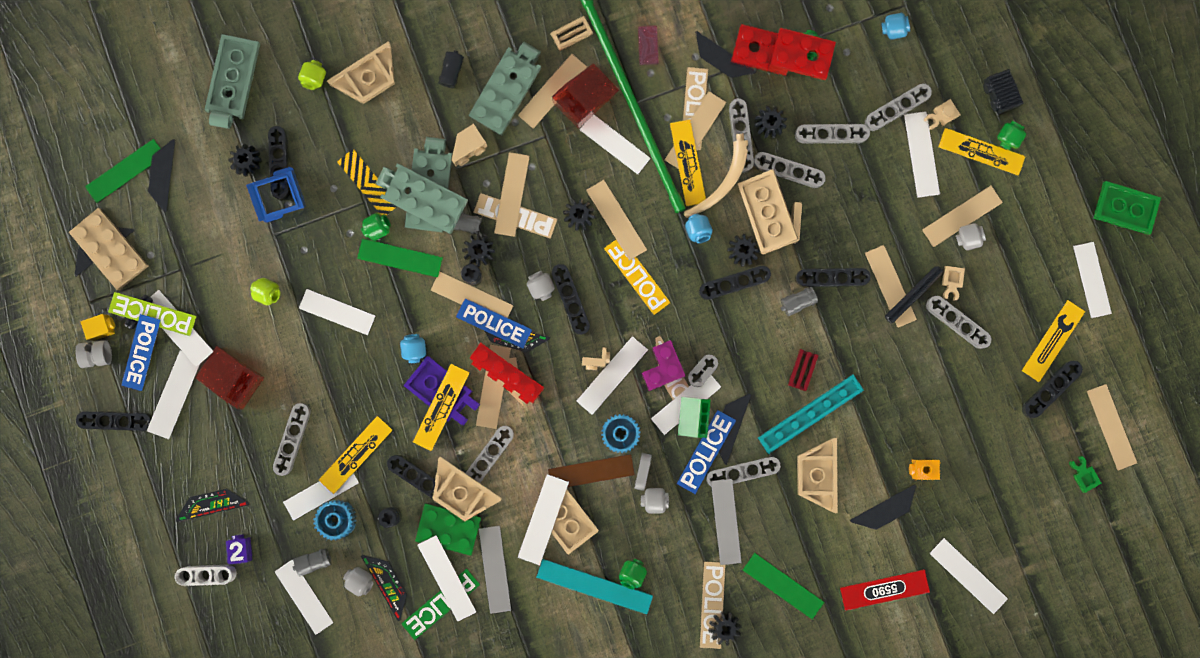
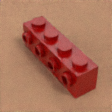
M482 343L478 345L470 356V359L473 361L471 364L480 371L482 368L489 372L487 374L488 377L495 382L498 379L504 383L502 387L511 393L515 390L520 394L518 398L526 404L529 401L534 404L544 390L543 386Z

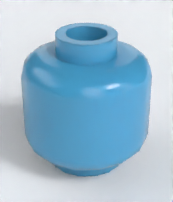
M903 13L887 15L885 23H882L883 34H887L891 40L906 37L907 32L910 31L908 16L905 17Z
M693 214L685 224L691 241L703 243L710 239L713 229L707 216Z
M419 334L406 335L400 341L401 356L403 359L409 360V363H418L421 358L426 356L425 340Z

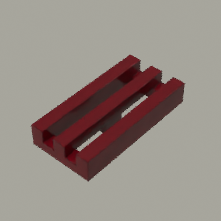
M799 349L788 386L806 392L819 355ZM802 355H806V356H805V359H804V362H803V365H802V368H801V371H800V374H799V377H798V380H797V383L794 384L793 382H794V379H795V376H796V373H797V370H798V367H799V364H800ZM811 357L812 361L804 385L800 386L809 358Z

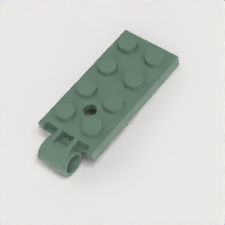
M221 35L205 105V111L210 113V125L230 129L233 116L244 119L260 48L258 41ZM228 91H232L231 97L226 96Z
M526 42L521 44L517 54L508 47L468 116L502 136L541 69L540 65H535L541 51ZM512 73L517 74L515 80L510 79Z
M426 137L425 151L414 148L412 171L449 189L453 153L444 154L446 139ZM428 170L434 171L432 177L427 175ZM406 211L405 228L443 233V230Z
M398 163L395 166L398 168L396 172L383 167L375 183L387 190L385 195L382 194L380 198L452 234L468 199ZM407 187H410L412 189V192L410 194L406 193Z

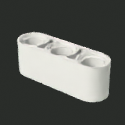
M232 565L187 566L177 570L175 580L179 585L183 586L223 585L232 582L236 578L237 572ZM204 570L208 571L210 575L208 580L203 578ZM223 570L228 571V579L222 577ZM184 571L190 574L189 580L184 579Z

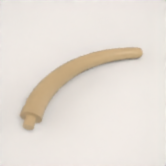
M736 134L737 141L733 142L732 163L721 185L703 202L684 212L685 217L688 218L693 214H699L712 207L733 188L744 169L747 159L748 140H744V134Z

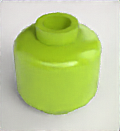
M311 60V62L303 63L298 79L303 87L315 90V88L322 86L326 71L320 62Z
M259 278L250 287L252 299L261 304L271 305L277 302L280 297L278 284L269 279Z

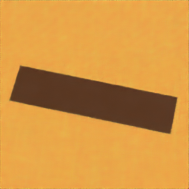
M631 454L548 469L550 476L569 482L567 487L635 475Z

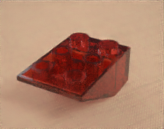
M593 63L562 86L552 96V102L579 129L619 89Z
M216 346L195 378L236 409H244L265 377L222 348Z

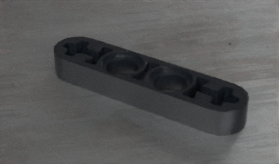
M274 126L268 131L270 177L273 176L277 168L285 169L289 167L287 133L280 126ZM277 131L282 134V136H279V143L283 145H273L277 144V139L273 137ZM277 149L283 150V156L280 159L274 158V152ZM286 178L276 180L281 182V188L285 190V192H282V196L276 193L279 190V184L275 183V181L270 182L273 197L278 200H285L289 197L290 187Z
M558 264L552 269L554 282L574 332L578 335H584L589 331V321L568 268L563 264ZM558 268L566 271L563 274L565 280L569 278L570 282L558 285V282H562L560 276L555 275ZM564 286L572 287L573 293L570 296L563 295L562 288ZM572 303H576L580 307L579 312L576 314H572L569 311V306ZM583 314L584 317H580L582 324L586 323L587 325L584 327V331L576 329L578 322L576 319L572 321V317H578Z
M758 266L709 281L701 285L699 295L703 300H712L757 286L770 279L771 271L766 266ZM759 270L767 273L764 280L758 277L754 279L756 283H753V277L750 272H753V276L757 275ZM741 275H746L749 278L747 285L743 286L739 283L738 279ZM722 281L730 282L731 289L729 291L721 289L720 284ZM714 283H717V290L720 294H716V291H713L708 297L707 294L702 293L706 286L708 289H712L715 287Z
M864 268L803 269L795 276V281L800 287L864 286L871 279L870 272ZM840 272L847 275L845 283H841L837 279V275ZM860 272H862L863 276H866V279L862 282L860 279H853V283H851L852 276H858ZM803 273H805L806 277H812V273H815V284L812 283L813 279L807 280L806 283H803V280H800L799 277H801ZM820 273L828 275L826 283H821L818 280Z
M1074 360L1064 363L1024 403L1022 407L1023 414L1028 418L1040 416L1081 375L1082 365ZM1075 365V373H1069L1065 376L1064 374L1070 371L1069 366ZM1057 377L1063 379L1064 384L1061 388H1057L1054 384ZM1043 391L1050 393L1048 401L1042 400L1041 393ZM1038 402L1043 405H1037L1034 409L1035 413H1029V406H1035Z
M85 411L77 415L76 424L82 429L147 431L152 416L142 413ZM87 415V418H93L95 422L85 423L82 422V419L86 418ZM104 415L110 418V423L107 426L101 424V418ZM123 416L129 419V424L126 427L120 424V419ZM135 420H148V424H145L144 428L143 424H134Z
M393 455L388 459L387 467L391 472L433 499L432 493L435 489L434 477L400 455ZM399 459V464L403 467H405L406 464L409 465L404 470L403 475L400 473L402 471L401 468H393L394 464L392 463V460ZM409 469L417 471L418 476L415 480H410L407 477ZM427 479L431 480L434 484L433 489L430 491L425 490L423 487V482Z

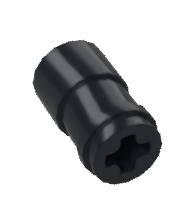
M447 51L445 53L442 64L443 68L438 82L444 87L455 88V85H457L458 74L461 71L464 56L458 54V51Z
M467 264L461 270V277L468 285L476 286L481 283L483 275L476 265Z
M389 507L379 513L378 521L384 528H391L400 523L402 514L398 508Z

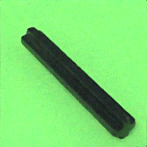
M935 266L885 315V319L889 323H894L944 273L941 267Z

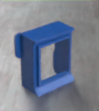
M292 167L275 171L272 177L246 185L259 222H270L280 219L285 213L306 207ZM286 178L296 205L267 214L257 186Z

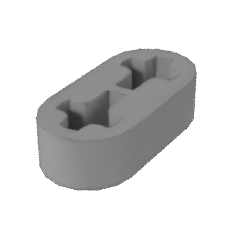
M713 355L704 356L688 376L689 383L694 387L702 386L717 369V358ZM712 359L714 367H708L705 371L703 369L706 365L705 360L710 361ZM702 371L703 374L700 377L702 381L694 383L692 375H698Z
M642 453L634 489L642 491L645 489L652 456L650 454Z

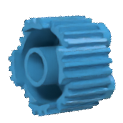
M620 414L618 416L614 415V418L610 417V420L607 419L608 422H605L602 430L603 434H601L603 436L602 440H605L603 443L607 444L606 447H609V450L613 452L617 451V453L619 451L621 453L623 451L627 452V450L631 451V448L634 449V445H637V442H639L638 438L640 437L638 435L640 433L638 431L640 428L637 427L638 423L635 424V420H632V417L630 418L624 414L622 416ZM618 428L626 431L623 439L615 436Z
M343 500L325 502L319 507L318 513L315 514L316 517L313 518L315 520L313 524L316 525L314 528H317V532H320V535H323L324 538L327 537L330 540L341 539L349 535L355 528L356 524L354 522L357 521L355 519L357 516L354 513L356 512L353 511L354 508H352L351 504ZM334 515L339 519L337 525L336 522H332V518L335 517Z

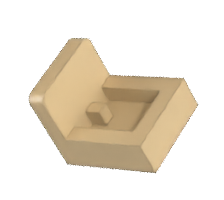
M603 347L602 359L583 357L582 366H586V370H597V367H605V363H609L610 352H606L607 347Z

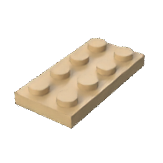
M773 169L738 183L752 228L763 255L799 241Z
M97 208L69 231L71 236L116 290H121L148 267L147 263L100 208Z

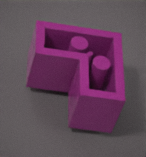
M671 340L652 348L659 366L642 373L648 391L685 377Z

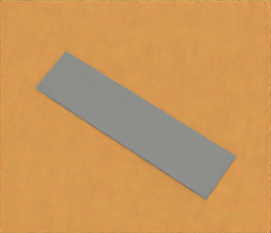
M732 479L711 481L720 565L741 563Z
M500 526L480 528L479 534L490 614L511 611Z

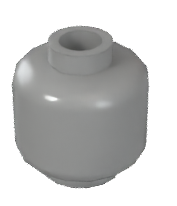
M977 223L960 227L959 234L956 235L958 245H963L965 250L979 248L983 246V241H986L983 227L978 226Z
M539 271L528 277L527 287L534 299L541 298L544 301L552 296L551 293L554 291L555 286L548 273Z
M648 488L645 491V495H641V507H645L647 513H664L666 508H669V493H665L663 488Z
M356 567L353 570L349 569L343 578L346 580L344 586L356 596L367 595L374 584L372 581L373 577L361 567Z

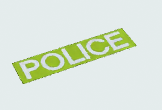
M114 292L108 310L109 313L138 321L140 314L160 319V328L187 336L191 335L196 319L194 315Z

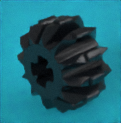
M769 106L766 107V112L761 109L759 111L760 115L755 117V120L758 121L755 123V128H760L758 134L765 132L764 138H767L770 134L772 139H774L776 134L782 135L781 129H786L787 127L784 124L787 121V117H781L784 112L780 111L777 113L776 106L772 111ZM769 119H772L771 122H775L773 126H770V123L767 124Z
M243 144L242 149L236 146V152L230 151V154L234 156L228 159L230 163H233L230 168L236 170L238 175L243 173V176L247 177L249 172L254 175V169L261 168L257 165V163L262 162V159L258 157L260 152L258 150L255 151V147L252 145L248 147L247 144Z
M580 198L579 204L576 203L575 199L572 200L573 206L568 203L566 204L569 210H564L563 214L567 215L564 218V222L571 221L568 224L569 228H572L575 224V231H578L579 226L586 230L585 223L592 226V222L589 219H595V215L590 213L594 212L595 209L594 207L588 208L590 206L589 201L583 205V199ZM577 211H580V213H584L582 214L581 219H578V216L576 218L574 217L576 216Z
M477 234V240L470 236L469 238L472 242L465 241L464 244L468 248L462 249V252L468 253L464 256V259H470L469 264H474L476 261L477 267H480V261H483L484 265H488L485 259L493 260L489 253H495V249L490 248L493 246V242L487 243V236L481 241L480 234ZM479 246H481L482 254L478 253L476 255L474 249L476 247L479 249Z
M742 234L741 239L736 235L734 237L736 242L732 240L729 242L732 247L727 248V252H733V254L729 255L728 258L732 259L735 257V265L741 261V267L745 266V260L748 265H751V259L757 260L758 258L754 253L760 252V249L754 248L758 245V242L751 243L753 236L746 240V234ZM740 246H742V248H747L746 255L744 252H739V250L741 249Z
M722 611L720 618L716 614L713 616L716 620L715 622L709 621V624L713 627L709 628L708 632L714 633L711 638L712 640L718 639L717 643L719 645L724 641L728 646L730 639L734 643L737 641L734 637L735 635L741 636V633L737 630L742 628V626L737 623L739 620L737 617L732 618L733 614L731 612L725 616V613ZM725 625L728 628V631L725 632L722 629V626Z

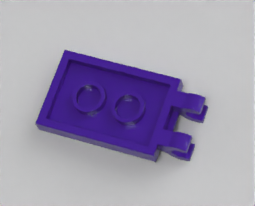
M427 356L403 386L430 407L447 370ZM463 385L447 418L448 422L453 418L463 426L468 421L466 417L460 414L465 405L467 404L475 411L480 406L478 402L470 397L473 391Z

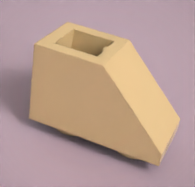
M474 124L457 134L452 162L455 167L458 165L463 166L469 162L470 157L482 154L487 147L485 140Z

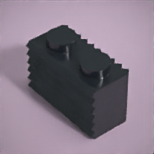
M1010 69L991 75L984 80V91L990 95L992 100L990 102L991 108L998 115L1024 104Z

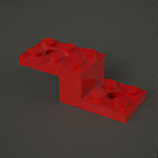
M741 24L731 62L786 76L788 71L826 80L836 42L780 28L778 33ZM752 43L758 44L759 51H750L749 45ZM815 52L817 60L810 61L807 58V54Z

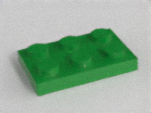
M1105 181L1102 185L1093 218L1149 235L1152 233L1161 197Z
M425 503L415 542L422 543L437 536L443 549L471 556L482 517L473 516L464 521L446 508Z

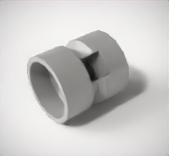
M104 340L95 341L93 344L91 342L78 343L76 346V360L79 367H93L95 364L97 366L110 365L112 351L109 342Z

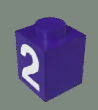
M244 534L234 535L231 540L226 541L228 564L252 561L250 537L244 538Z

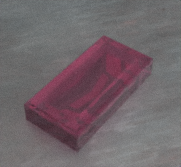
M638 26L639 64L656 65L659 63L657 26Z

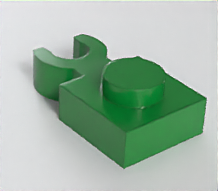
M1079 456L1080 464L1078 466L1074 461H1070L1069 465L1077 471L1073 477L1081 491L1086 493L1102 483L1093 467L1089 466L1086 468V459L1083 456Z

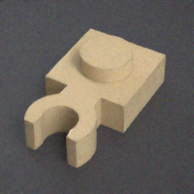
M950 99L933 109L935 114L927 115L924 121L928 119L933 120V125L929 127L932 130L938 126L939 122L944 126L959 117L960 113Z
M944 267L942 286H947V290L943 293V299H948L950 292L954 295L953 301L959 299L957 288L963 287L965 268Z

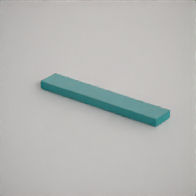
M852 374L759 436L758 440L769 454L864 391L854 374Z
M542 559L536 577L646 615L653 598L651 594L636 589L631 590L621 584L546 559Z

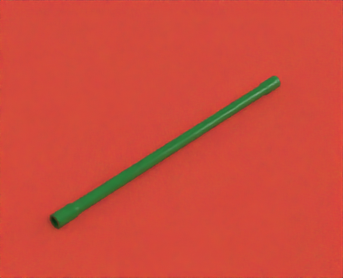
M580 0L589 16L667 190L675 213L682 212L686 207L676 190L594 7L593 0Z

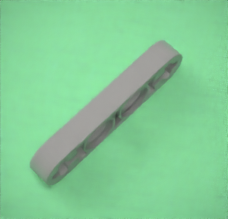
M926 84L914 87L870 113L865 119V125L870 131L882 128L927 101L932 93L931 88ZM920 90L926 91V94L924 96L921 95L915 100L914 96L917 95L920 92ZM908 98L911 101V106L908 108L903 107L901 100ZM886 108H893L895 115L888 117L885 114ZM881 114L882 119L879 120L876 123V125H871L870 121L872 119H877Z
M737 98L729 106L733 142L737 141L736 134H744V140H748L747 150L749 155L747 154L746 162H750V164L742 171L746 173L752 169L754 158L747 105L744 100ZM736 104H739V107L743 108L740 110V117L734 119V117H737V110L733 108ZM743 122L745 130H736L735 123Z
M863 124L801 125L795 132V138L800 143H863L870 136L869 128ZM812 129H815L814 139H812L813 135H807L805 139L802 135H799L802 130H805V133H812ZM825 129L828 132V137L821 139L818 136V130ZM844 129L847 133L846 138H839L837 130ZM850 129H853L852 133H857L861 129L865 135L862 138L859 135H853L852 139H850Z
M765 152L758 153L754 158V167L760 171L767 172L773 169L778 177L812 188H818L825 182L826 177L821 170ZM764 157L765 162L770 163L771 159L774 162L771 165V169H768L769 164L764 163L763 166H760V162L757 159ZM782 162L785 165V171L778 172L775 169V164ZM795 168L802 169L803 177L796 178L793 175V170ZM807 171L810 172L808 176L814 177L816 174L819 175L818 178L821 179V181L814 183V179L809 177L807 181H805L804 179L807 176Z
M934 296L927 300V310L974 347L983 349L990 345L991 336L989 333L940 296ZM938 300V306L942 309L946 306L947 309H945L943 312L939 308L933 309V303L931 302H935ZM948 311H952L956 315V319L953 322L948 321L946 318ZM963 323H968L971 326V331L968 334L963 333L961 329ZM974 333L978 337L984 336L985 343L979 344V339L976 336H973L972 339L970 338V336H972Z
M298 403L292 408L273 464V470L279 476L288 475L293 468L311 414L310 407L306 404ZM302 407H304L303 410L306 412V414L301 415L300 420L303 421V424L300 422H293L294 418L298 419L299 417L297 409H301ZM293 425L300 427V433L297 436H293L290 433V428ZM287 443H291L294 446V451L291 454H287L284 451V446ZM281 455L284 457H291V460L285 461V466L287 467V470H283L282 472H280L281 468H279L278 465L283 464L285 459L281 458Z
M509 426L500 427L467 470L466 474L472 477L474 472H471V470L474 469L478 474L482 475L481 478L478 475L475 477V480L481 483L514 437L513 429ZM508 429L510 438L503 439L502 443H505V445L502 447L494 439L497 437L499 440L502 437L501 430L506 431ZM492 444L499 447V453L495 456L491 455L488 451L489 446ZM479 460L487 462L488 467L485 471H480L477 468Z
M766 457L712 470L707 474L706 481L712 487L710 478L713 477L714 473L716 476H722V471H725L726 479H730L729 471L732 469L739 471L738 479L732 480L733 484L772 475L780 470V462L775 457ZM769 460L776 463L773 471L770 468L763 469L765 473L762 474L759 462H762L763 466L768 465ZM751 464L756 465L758 468V472L754 476L749 475L747 472V468Z

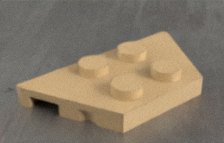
M386 42L327 80V82L332 87L365 104L395 84L390 43Z
M832 438L797 456L798 495L833 513H838L837 438Z
M441 456L439 457L433 493L434 501L466 521L502 500L500 496Z

